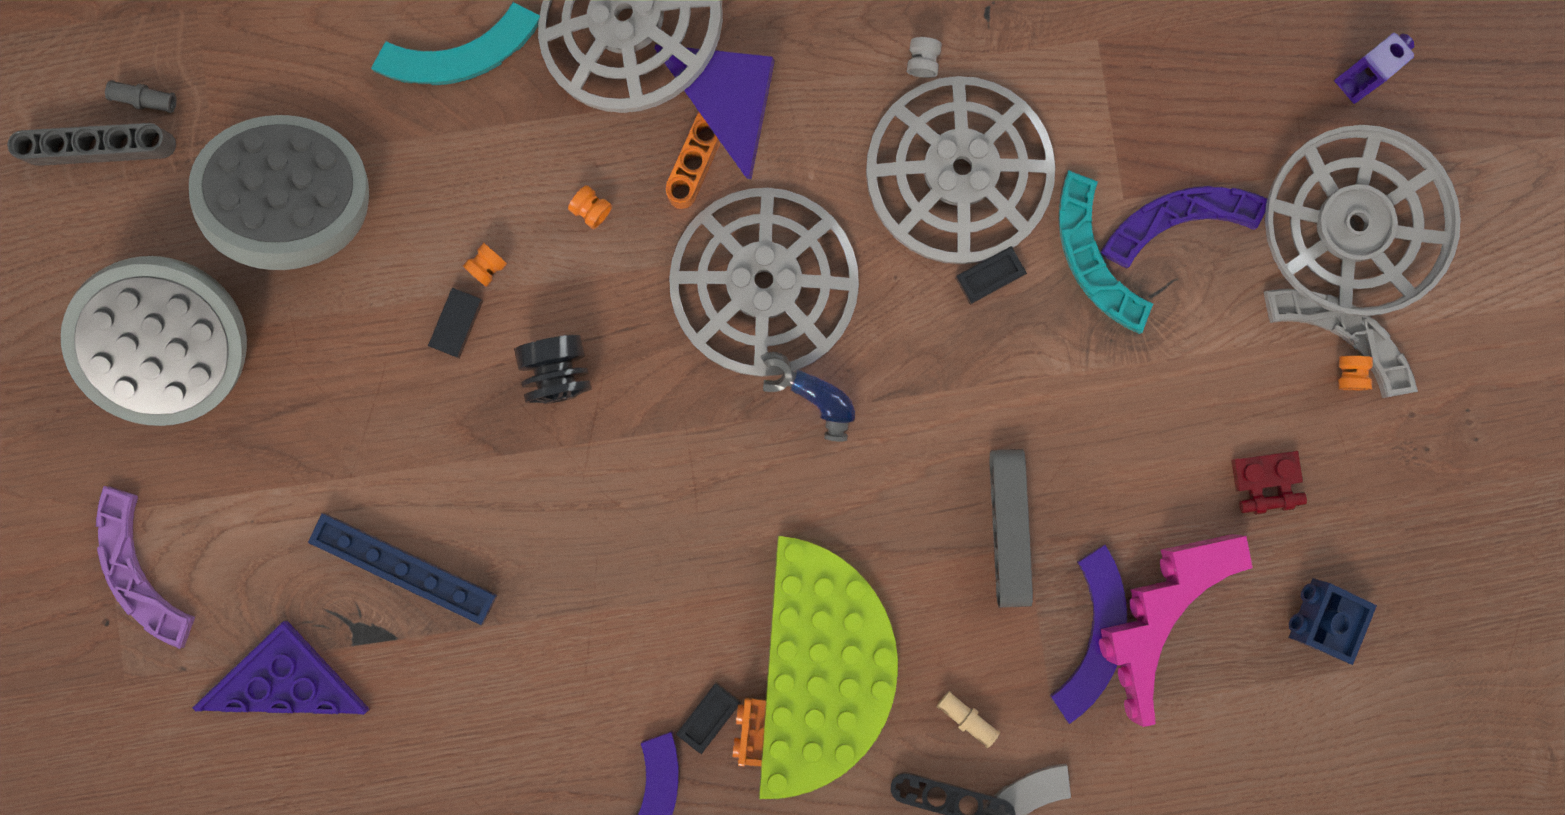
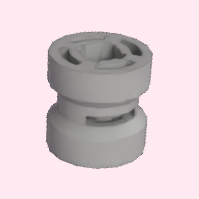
M927 37L911 39L909 51L912 53V58L908 61L906 72L921 78L936 77L939 68L936 59L941 53L942 43Z

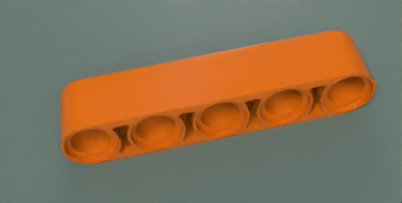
M698 112L665 188L670 203L679 209H686L695 202L721 143L716 135L708 141L698 138L700 131L711 129L700 112ZM691 157H698L702 160V164L698 169L691 170L685 166L687 160ZM681 185L690 189L689 194L685 198L678 199L673 196V191L676 187Z

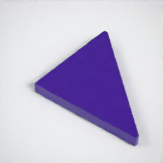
M655 44L654 49L658 53L663 49V47H661L658 44ZM687 48L694 55H696L700 50L696 48ZM715 51L704 71L684 91L747 179H752L775 60L771 56ZM674 55L664 62L675 78L687 67Z
M287 620L275 628L192 707L195 711L346 713L364 715L370 710Z

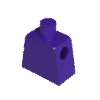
M1392 33L1337 77L1334 82L1353 104L1357 103L1414 58V53L1411 51L1414 48L1413 39L1407 34L1398 35ZM1367 67L1375 74L1373 77L1365 73Z

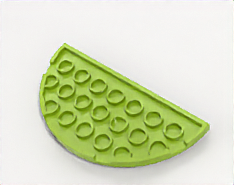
M778 536L759 799H780L805 794L829 784L851 769L868 752L883 729L892 708L898 677V656L892 626L885 608L869 583L855 568L829 550L807 541Z

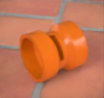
M585 185L576 193L568 206V210L575 216L583 217L585 224L593 230L606 219L612 209V204L606 199H599L595 191L588 185Z
M483 242L477 249L476 257L468 259L462 266L487 287L493 281L492 275L496 271H502L507 263Z
M1339 357V367L1342 369V376L1338 379V389L1354 391L1372 390V379L1369 377V370L1373 367V357Z

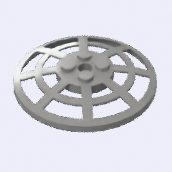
M543 0L538 21V39L541 54L549 72L557 83L574 99L589 107L607 112L627 113L643 111L659 106L676 97L688 88L704 71L720 39L723 22L722 0H590L587 14L572 19L571 13L575 0H565L562 22L547 29L546 23L549 8L553 0ZM710 7L708 30L700 50L694 55L681 45L689 26L691 8ZM624 9L633 10L632 16L628 20H618L621 11ZM680 9L678 24L674 34L670 37L661 30L664 11ZM589 27L596 40L587 54L584 55L578 48L572 32ZM561 36L564 37L569 52L580 64L572 81L568 80L555 64L547 42ZM652 41L663 47L652 58L637 64L636 51L646 47ZM607 49L622 54L624 67H607L596 62L603 51ZM672 55L687 65L686 69L667 85L643 95L640 75L658 68ZM591 72L606 78L626 79L630 98L601 97L588 93L582 88Z
M955 76L939 78L921 84L904 94L889 108L880 120L872 136L867 154L866 178L868 193L874 210L882 224L896 240L909 250L925 258L942 263L970 264L983 262L1010 246L1016 247L1032 232L1042 219L1050 203L1054 188L1055 160L1053 148L1048 133L1038 115L1011 90L994 82L976 77ZM952 85L953 102L936 106L923 113L920 117H917L905 107L912 99L926 91ZM965 85H974L993 90L1007 97L1014 105L1004 115H1001L985 105L966 102ZM967 111L982 114L996 123L985 134L969 129ZM954 112L955 129L939 135L926 124L939 115ZM1023 113L1029 117L1039 133L1046 160L1028 159L1024 142L1016 128L1012 125ZM896 116L909 127L899 144L896 162L877 164V153L882 136L891 120ZM1005 131L1014 143L1018 159H1001L997 148L993 144ZM917 133L930 144L924 160L906 161L908 147ZM964 159L970 164L971 170L966 175H960L955 172L953 163L956 160ZM1000 172H1019L1016 187L1009 200H1007L995 188ZM1028 172L1046 173V183L1042 198L1034 214L1027 222L1016 210L1015 206L1024 193ZM908 174H924L930 191L920 202L915 199L906 178ZM896 175L900 193L911 209V212L899 225L892 218L883 203L877 177ZM985 197L998 209L996 213L985 219L970 222V205L983 200ZM939 199L948 204L956 205L957 222L943 220L931 214L929 210ZM1005 217L1018 230L1011 238L997 246L982 251L970 252L971 232L990 228ZM922 219L937 229L957 233V252H947L932 248L914 239L908 233Z
M1344 126L1324 132L1306 142L1280 168L1271 185L1266 203L1265 227L1267 241L1273 259L1282 275L1295 290L1309 301L1327 310L1344 315H1382L1405 308L1421 299L1437 285L1447 272L1455 256L1460 237L1461 218L1459 202L1453 184L1443 166L1430 151L1416 140L1398 131L1381 126ZM1367 138L1362 158H1342L1325 165L1316 149L1323 144L1339 139ZM1380 142L1389 143L1405 151L1425 170L1408 181L1393 167L1375 160ZM1305 156L1313 174L1302 184L1293 204L1278 200L1277 195L1286 175ZM1345 168H1359L1355 185H1349L1341 189L1337 187L1330 175L1334 171ZM1372 171L1387 177L1398 188L1385 195L1380 190L1369 186ZM1431 181L1434 182L1443 204L1444 231L1424 229L1423 208L1415 191ZM1319 182L1328 198L1323 202L1320 210L1303 207V202L1308 192ZM1405 198L1412 214V227L1399 226L1394 205ZM1274 212L1291 217V235L1299 255L1287 264L1280 254L1275 239ZM1352 215L1362 218L1364 222L1362 231H1355L1351 227L1350 218ZM1300 220L1317 223V232L1320 240L1308 249L1301 235ZM1394 238L1409 240L1410 243L1404 256L1394 266L1384 251L1391 245ZM1422 242L1442 244L1440 254L1432 270L1414 288L1401 273L1413 262ZM1326 251L1342 259L1340 276L1325 270L1315 259ZM1372 259L1383 273L1374 278L1355 280V263ZM1307 265L1321 279L1339 286L1338 304L1327 301L1312 293L1296 279L1294 274ZM1390 281L1403 295L1395 301L1379 306L1352 307L1353 289L1373 288Z
M752 188L731 193L714 201L702 210L687 226L678 241L672 258L669 276L670 297L674 313L683 332L692 344L708 359L723 368L740 374L759 377L783 375L784 371L780 367H767L761 359V355L767 352L768 346L787 343L798 338L803 333L806 334L817 348L809 354L791 361L792 371H798L814 363L829 352L841 338L850 323L857 303L859 288L858 266L853 248L846 233L834 217L820 205L802 195L775 188ZM749 197H761L760 214L739 218L725 227L711 215L734 201ZM774 197L799 203L815 212L822 220L810 230H807L804 226L780 215H773ZM703 224L714 237L710 240L702 254L698 271H679L687 243L695 230ZM760 224L758 242L742 247L731 235L734 231L745 226ZM775 224L788 228L797 233L800 238L787 249L780 244L772 242V226ZM830 229L837 236L845 252L849 267V278L830 276L827 257L822 246L817 241ZM721 243L733 255L728 264L727 271H708L711 257ZM809 247H811L818 260L821 275H807L801 272L796 258ZM763 271L770 273L773 277L772 285L765 289L759 288L755 284L756 275ZM679 284L698 285L701 304L710 318V321L698 333L690 325L683 310L679 295ZM707 284H726L731 301L718 313L711 303ZM801 287L820 288L817 302L811 313L806 316L795 304ZM830 289L849 291L843 315L834 331L826 339L814 323L818 320L826 306ZM739 310L751 317H755V336L740 332L727 324V322ZM786 312L797 324L795 328L785 333L768 336L769 318L777 317ZM721 330L725 335L738 342L755 346L754 365L743 364L729 359L713 350L706 342Z

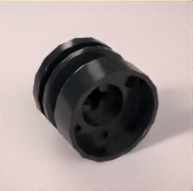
M580 335L551 337L514 348L518 369L520 371H534L535 375L522 381V387H537L538 389L524 394L525 403L552 404L574 399L581 393L592 390L590 381H575L576 378L589 374L587 368L572 367L573 362L585 357Z

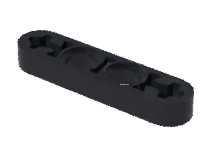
M900 773L893 778L890 791L896 801L939 814L968 815L960 810L959 802L965 796H972L978 802V809L971 815L982 814L984 799L990 801L987 806L988 808L998 810L1000 805H1004L1005 811L1008 814L1016 815L1013 805L1006 799L916 774ZM904 779H909L910 786L919 789V782L926 783L927 785L922 793V802L915 800L918 796L917 793L908 792L906 797L901 796V790L896 788V784L902 783ZM940 787L945 791L946 800L942 805L934 806L928 801L927 794L931 788Z

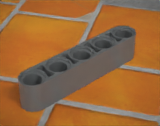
M140 123L21 130L10 136L7 147L12 156L31 165L43 166L163 159L173 154L176 149V141L172 134L157 125ZM159 135L158 144L152 147V140ZM128 137L126 146L121 148L122 140ZM96 139V145L93 149L89 150L90 143ZM64 141L63 149L58 152L60 143ZM32 143V149L27 153V148Z
M1023 449L991 450L989 465L997 604L999 608L1030 607L1033 603L1025 453Z

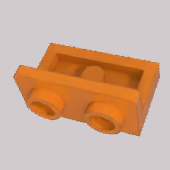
M745 698L744 705L738 704L736 724L742 725L741 738H734L733 757L739 758L738 766L745 767V765L761 767L766 700Z

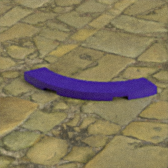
M1212 186L1193 187L1169 193L1144 205L1129 216L1106 241L1100 254L1127 269L1141 249L1159 233L1181 223L1194 220H1223L1255 230L1258 228L1266 212L1267 198L1242 189Z
M1101 545L1077 561L1087 582L1093 603L1091 635L1087 646L1088 649L1081 664L1070 678L1050 695L1069 724L1095 703L1107 687L1116 670L1117 665L1107 661L1101 653L1099 640L1102 639L1101 629L1127 623L1125 591L1121 576L1106 545Z
M670 731L641 742L646 766V785L638 815H673L678 794L679 761L673 732Z

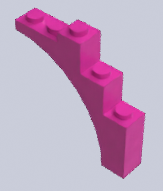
M1230 534L1162 549L1160 569L1167 581L1131 589L1130 609L1137 621L1101 629L1100 650L1107 661L1121 666V668H1118V677L1121 685L1125 687L1127 700L1124 701V708L1132 722L1142 727L1156 724L1153 694L1158 661L1162 647L1173 625L1189 604L1206 589L1226 577L1253 568L1247 536Z

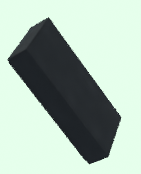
M1010 246L962 272L955 279L971 305L1023 277L1027 272L1013 247Z
M452 288L428 346L460 359L484 300Z
M715 682L676 735L698 753L702 754L737 709L738 704H741V701Z

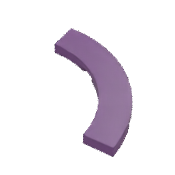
M103 486L98 505L96 527H98L99 539L97 551L107 584L124 611L128 615H132L144 627V630L169 645L179 649L184 648L195 617L180 611L164 600L149 583L140 567L133 541V517L138 496L110 486Z

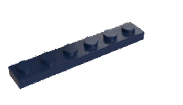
M326 513L321 514L308 541L313 546L479 625L484 624L497 597L496 594Z

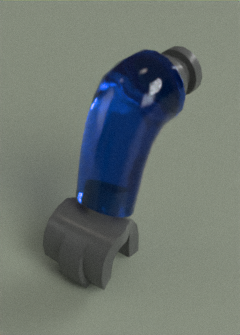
M766 352L761 355V359L767 367L778 366L784 371L782 377L778 380H764L763 391L778 392L789 386L790 391L818 407L821 412L820 418L826 420L825 427L829 429L824 434L826 440L836 442L847 441L848 435L844 431L848 430L849 422H854L856 417L851 399L841 389L798 369L796 372L792 371L790 361L781 353Z

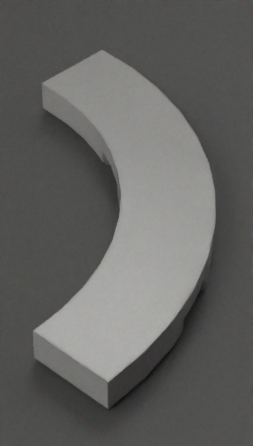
M1277 289L1263 292L1270 323L1300 322L1318 326L1341 337L1361 356L1373 357L1371 371L1379 385L1382 398L1418 392L1413 373L1405 356L1399 352L1396 345L1390 339V334L1371 316L1344 315L1327 310L1309 301L1295 289ZM1312 292L1327 301L1336 304L1339 302V298L1335 296Z
M1059 764L1032 771L1012 784L1006 785L994 796L1008 800L1013 805L1016 815H1027L1045 804L1071 798L1068 766L1066 764ZM989 800L983 806L981 814L1010 815L1005 811L1004 805H1000L998 810L988 808Z

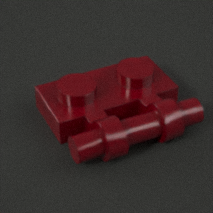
M1298 451L1231 460L1236 491L1249 490L1250 499L1239 502L1241 513L1253 512L1255 515L1265 514L1267 510L1282 508L1283 511L1294 510L1295 506L1307 504L1305 492L1293 493L1291 490V484L1303 483ZM1277 486L1278 496H1263L1262 488Z

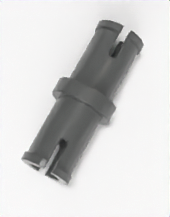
M110 80L105 88L107 100L132 104L136 109L144 110L145 108H151L172 113L176 107L175 93L149 89L144 84L134 86Z

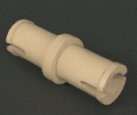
M950 691L942 697L936 706L959 724L958 728L962 732L968 731L984 744L987 749L1000 734V731L993 728L978 715V710L974 707L970 709Z

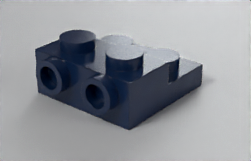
M1312 578L1311 583L1305 585L1301 591L1303 603L1299 612L1294 614L1289 621L1291 632L1288 638L1353 665L1377 605L1331 583Z

